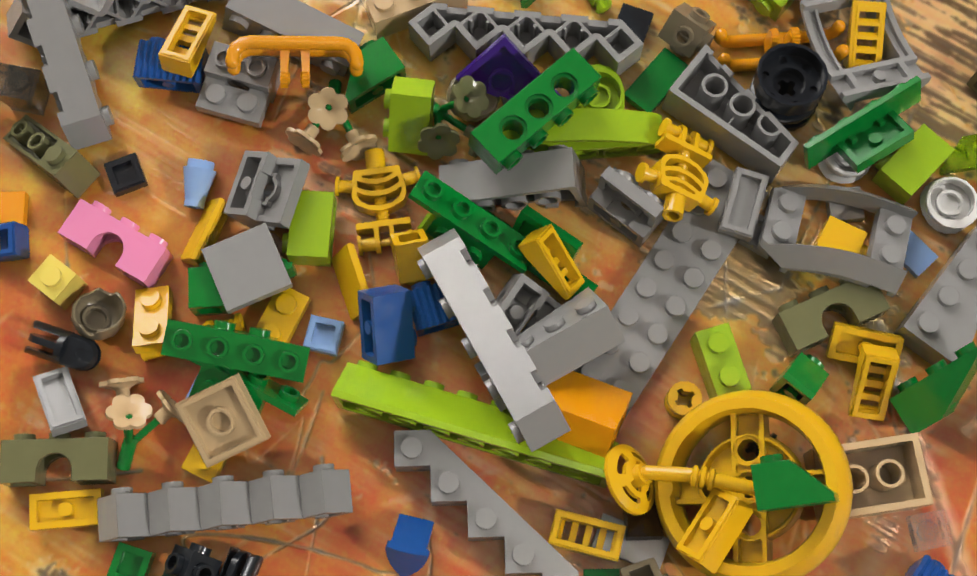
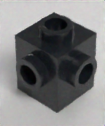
M192 542L189 549L175 544L172 553L165 562V570L162 576H219L222 561L209 557L212 549Z

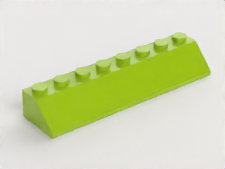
M358 360L357 364L347 362L333 388L331 397L340 409L410 430H431L438 438L602 488L607 486L604 473V457L557 439L531 452L527 443L523 441L518 444L508 424L514 420L508 409L506 408L500 412L494 400H491V404L477 401L478 396L471 392L458 390L457 394L444 391L445 386L434 381L425 380L424 384L410 381V375L397 370H391L390 374L377 371V365L363 360ZM614 442L612 447L619 445V443Z

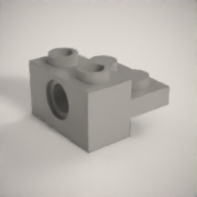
M214 41L204 68L206 77L195 105L197 111L261 128L269 103L274 102L280 85V63L278 58L271 56H248L241 62L240 73L233 76L228 73L225 64L227 49L230 45Z
M245 150L223 213L250 228L265 222L271 231H274L275 227L289 228L310 164L302 159L279 158L270 152Z
M608 166L600 176L598 187L589 197L587 208L638 247H641L664 219L662 216L664 200L639 186V183L635 181V177L631 173ZM621 202L625 203L631 210L625 209Z
M523 273L513 274L496 298L516 335H519L561 306L559 302L549 296L550 293Z

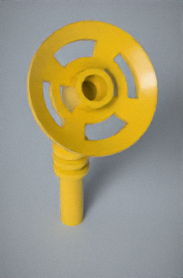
M619 444L609 449L604 461V473L608 489L616 503L631 515H642L652 508L655 499L654 480L689 482L691 487H695L698 484L700 489L707 486L709 491L717 488L755 496L752 480L719 474L713 468L708 471L707 467L704 466L700 470L699 465H694L693 468L648 465L637 450L626 444ZM621 455L626 462L623 465L622 473L618 474L617 464ZM649 486H650V493H649V497H648V499H647V494H646V493H647V491L649 490ZM622 487L625 488V490L628 492L629 495H631L633 498L637 499V503L634 502V501L625 493V491H624V489H623Z

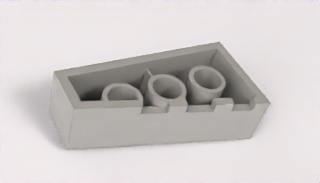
M229 0L225 7L222 28L239 36H339L349 38L358 46L364 36L363 32L299 0ZM310 57V64L320 67L322 71L333 76L340 75L344 77L349 68L348 61L341 57Z
M705 44L670 87L661 109L693 131L699 132L700 136L706 140H714L716 147L749 170L770 176L768 183L771 184L788 162L799 142L770 111L765 112L755 101L757 97L749 89L745 90L733 78L734 73L726 64L722 66L713 56L714 51Z
M566 145L550 146L547 151L539 152L526 149L521 153L523 158L511 170L504 168L497 175L483 160L468 161L466 159H454L449 164L439 165V180L489 212H493L496 209L495 205H501L504 209L522 210L528 203H536L538 205H545V209L559 208V202L575 201V207L587 206L584 167L573 148Z
M977 226L966 235L893 333L903 336L905 339L904 345L931 365L942 359L948 365L958 359L954 352L971 343L977 330Z
M589 287L517 335L546 386L625 342L608 305ZM481 361L474 365L483 382L490 378ZM501 398L494 401L500 412L507 408Z

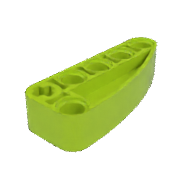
M575 108L572 110L574 112L573 116L563 126L558 127L554 125L547 131L549 135L542 144L535 149L531 146L527 148L528 150L539 152L547 151L550 146L566 145L573 148L579 160L657 154L662 152L655 148V142L661 138L657 133L662 122V115L636 110ZM539 109L529 110L533 117H545V114ZM506 130L503 132L508 139L515 140L520 138L516 131Z

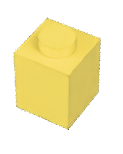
M52 254L45 259L27 280L64 310L72 304L88 285Z

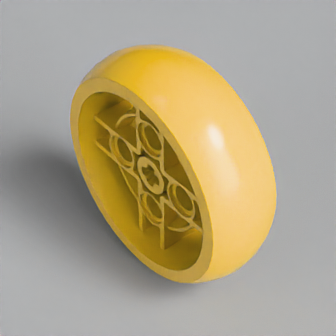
M741 390L721 394L710 398L689 411L676 424L665 440L656 466L686 467L691 453L700 440L710 430L730 420L731 438L721 442L709 453L701 469L704 466L707 467L708 471L713 468L719 474L751 480L750 465L760 464V457L774 454H783V460L789 459L802 467L796 455L785 444L770 437L769 417L774 418L797 430L811 444L820 460L822 469L806 471L839 496V502L821 504L823 509L820 518L811 534L800 546L789 554L773 560L772 540L786 533L797 522L804 507L760 512L757 511L755 496L750 498V495L723 490L740 499L753 510L752 515H756L760 519L761 529L757 534L751 536L744 527L733 544V559L725 557L715 573L708 571L678 552L689 564L704 575L805 576L819 566L840 541L849 520L853 499L852 474L844 448L830 426L817 413L801 402L786 395L764 390ZM749 442H756L759 446L757 458L752 461H746L742 453L744 446ZM654 480L657 514L666 536L673 547L676 548L691 524L685 506H702L709 495L707 486L700 489L698 484L695 487H691L689 482Z

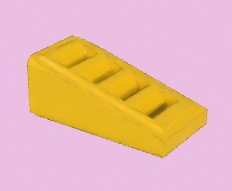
M852 0L846 40L849 54L843 60L845 68L882 61L886 2ZM861 11L876 12L877 14L876 19L859 18V13ZM858 25L875 26L874 32L858 31ZM857 39L873 40L872 46L857 45ZM856 53L870 54V60L856 59Z
M185 5L158 53L161 68L164 71L188 78L193 77L215 25L217 14ZM190 20L193 22L202 24V26H195L192 24H188V22ZM184 33L195 35L196 37L184 35ZM179 45L189 47V49L179 47Z
M552 224L530 232L518 245L525 258L564 300L570 299L585 282Z
M867 343L862 344L849 405V416L884 422L901 360L895 348ZM868 372L882 374L883 378L871 377L867 375ZM864 386L881 389V391L874 392L864 390ZM861 399L876 401L878 406L860 404Z
M556 508L548 543L554 548L618 562L626 526ZM566 521L572 523L568 541L562 540ZM579 524L586 526L582 544L575 543ZM593 527L600 529L596 548L589 547ZM607 531L614 532L610 552L603 550Z

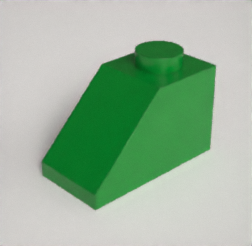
M383 36L376 41L370 40L360 47L364 59L363 73L359 77H354L350 73L345 94L348 99L347 107L351 114L385 94L386 88L391 89L395 76L406 77L405 66Z
M801 352L769 390L786 395L806 405L816 395L829 374L823 370L824 365L816 357L810 354L806 356Z
M783 454L760 457V464L750 465L757 511L769 512L839 502V496L836 492L789 459L783 460Z

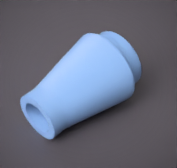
M188 158L187 166H183L185 207L204 209L205 201L217 174L214 171V162Z

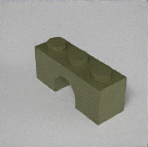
M840 279L839 286L830 290L827 285L809 293L810 299L802 303H798L797 299L783 304L778 308L779 313L774 317L772 323L789 356L793 357L821 344L828 337L822 323L823 312H837L846 319L848 324L861 326L881 317L890 309L882 291L871 285L866 288Z
M100 431L85 432L84 438H71L70 433L52 437L50 433L49 439H36L34 434H15L14 440H1L0 484L8 487L46 486L47 469L52 462L59 458H68L71 464V481L77 484H116L117 441L106 437V432Z

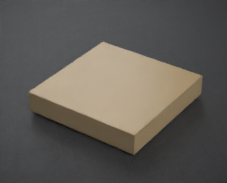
M239 373L174 404L207 468L260 444L271 437Z

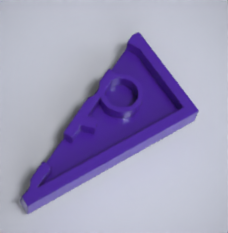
M504 33L456 75V80L459 82L462 77L466 75L471 76L475 82L481 81L485 85L488 94L496 97H505L510 100L541 73ZM554 89L558 95L562 96L556 89Z

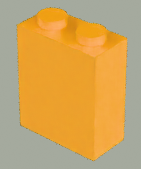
M575 371L547 385L546 387L550 390L571 431L556 439L605 458L624 423L633 393Z

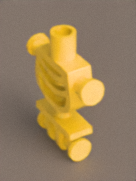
M666 117L658 128L657 134L661 138L655 142V148L667 154L651 168H649L647 163L641 162L635 172V181L638 183L650 182V192L664 200L662 216L667 221L679 222L683 219L684 210L690 212L697 206L704 209L706 216H710L717 208L720 200L717 197L712 199L705 194L709 180L702 168L712 161L713 155H711V152L714 148V140L700 138V133L697 131H692L687 135V126L683 124L676 126L672 124L670 118Z
M372 148L364 152L366 169L353 171L352 180H341L340 176L335 178V196L339 197L340 193L351 194L354 207L359 212L376 217V221L355 224L360 256H364L363 252L370 251L382 254V247L391 246L392 249L391 239H380V233L389 232V234H394L398 230H412L410 217L390 219L389 214L395 213L405 206L408 200L406 187L418 182L421 177L417 166H414L413 171L402 174L399 165L386 166L385 153L382 148ZM399 195V197L396 198L394 201L390 203L387 202L388 200H391ZM360 199L367 202H374V205H368L366 203H363L360 201ZM374 234L372 238H361V235Z

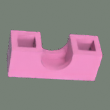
M80 199L58 233L68 243L96 258L106 244L111 242L123 243V253L115 265L116 268L123 275L145 288L155 287L174 258L166 248L168 243L153 233L147 237L138 232L140 227L125 217H122L119 221L110 216L112 211L100 202L94 200L91 205L85 200Z

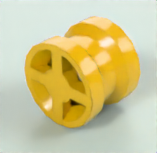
M689 381L675 383L665 396V409L671 417L681 420L689 411L702 403V394L700 389Z

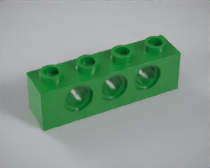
M571 48L470 132L469 147L496 175L504 168L511 170L523 158L521 153L530 146L533 149L537 148L548 137V130L554 125L558 127L563 126L573 116V109L579 104L583 106L588 105L598 95L597 87L602 76L574 48ZM564 88L570 95L566 97L560 96L554 89ZM539 109L545 114V117H533L529 110ZM506 130L516 131L520 138L515 140L508 139L503 132Z

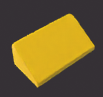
M216 198L208 201L180 259L183 262L198 267V264L201 262H206L201 249L217 242L229 217L223 213L227 203L225 199Z
M348 243L332 258V264L350 319L355 321L359 319L358 290L369 288L355 246L352 243Z
M713 488L675 549L708 571L715 573L748 522L753 510L735 496L721 489Z

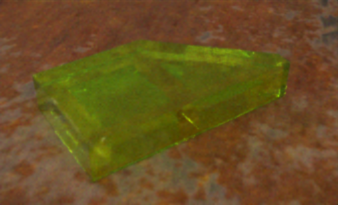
M977 134L961 137L955 145L953 153L939 169V175L977 170Z

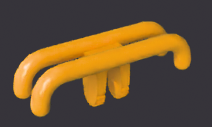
M836 20L831 26L823 28L827 41L840 36L846 28L844 21ZM790 27V30L786 32H779L777 28H773L768 33L728 35L727 30L719 28L714 34L715 42L721 47L746 48L764 46V54L767 50L779 44L810 43L806 30H800L799 27ZM841 44L833 50L838 62L844 60L849 54V47L845 44ZM721 53L717 61L722 66L726 64L732 72L756 71L761 58L731 59L728 53Z
M242 36L231 43L225 57L228 73L235 76L241 71V62L248 56H280L281 88H289L290 56L301 57L302 72L300 73V83L302 88H310V57L344 58L348 61L350 73L354 77L362 75L364 66L363 54L359 46L349 38L339 36Z

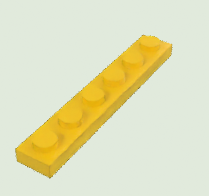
M291 288L273 295L256 327L270 330V337L278 338L277 341L289 343L311 302L310 297ZM193 444L181 469L212 483V478L220 475L228 459L207 468L195 444Z

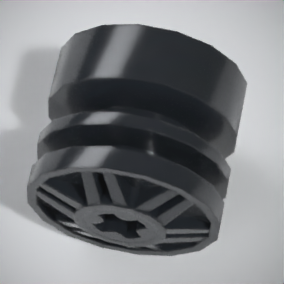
M796 43L779 44L767 50L759 60L749 90L757 97L755 101L765 112L770 111L788 131H795L805 126L812 118L825 92L829 77L826 64L818 53L807 46Z

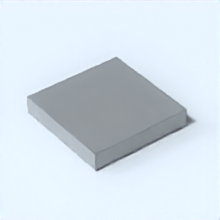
M266 222L201 249L228 314L293 287Z

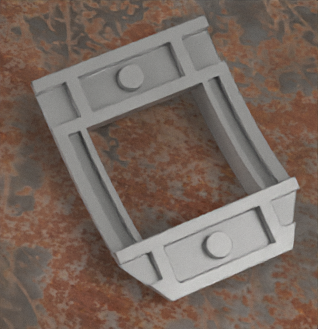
M801 0V15L812 50L818 53L826 64L829 82L850 111H852L855 102L884 96L891 92L898 84L906 83L915 76L921 79V88L930 81L931 75L928 72L923 73L916 64L918 58L902 34L890 0H864L887 3L882 52L883 61L843 69L836 59L827 41L818 13L851 7L852 0ZM866 12L867 18L876 19V12ZM869 26L871 32H874L875 26Z
M795 184L772 188L769 194L757 248L766 258L769 255L780 266V272L786 273L789 270L826 275L866 288L871 285L887 291L886 295L894 297L908 272L903 267L912 219L918 212L911 207L884 197L842 186ZM820 200L840 203L875 213L867 255L830 247L796 244L805 201Z

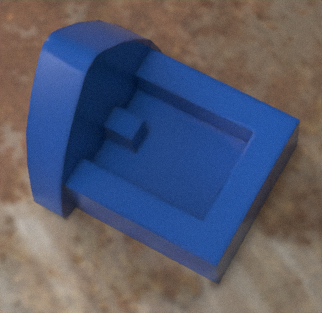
M399 514L392 540L387 541L385 550L390 565L400 576H410L416 573L427 562L430 554L428 545L433 531V521Z

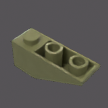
M25 115L20 121L16 122L9 133L3 138L77 199L101 175L76 149L28 115Z

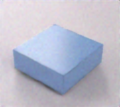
M311 314L303 346L310 347L312 352L337 357L345 322Z

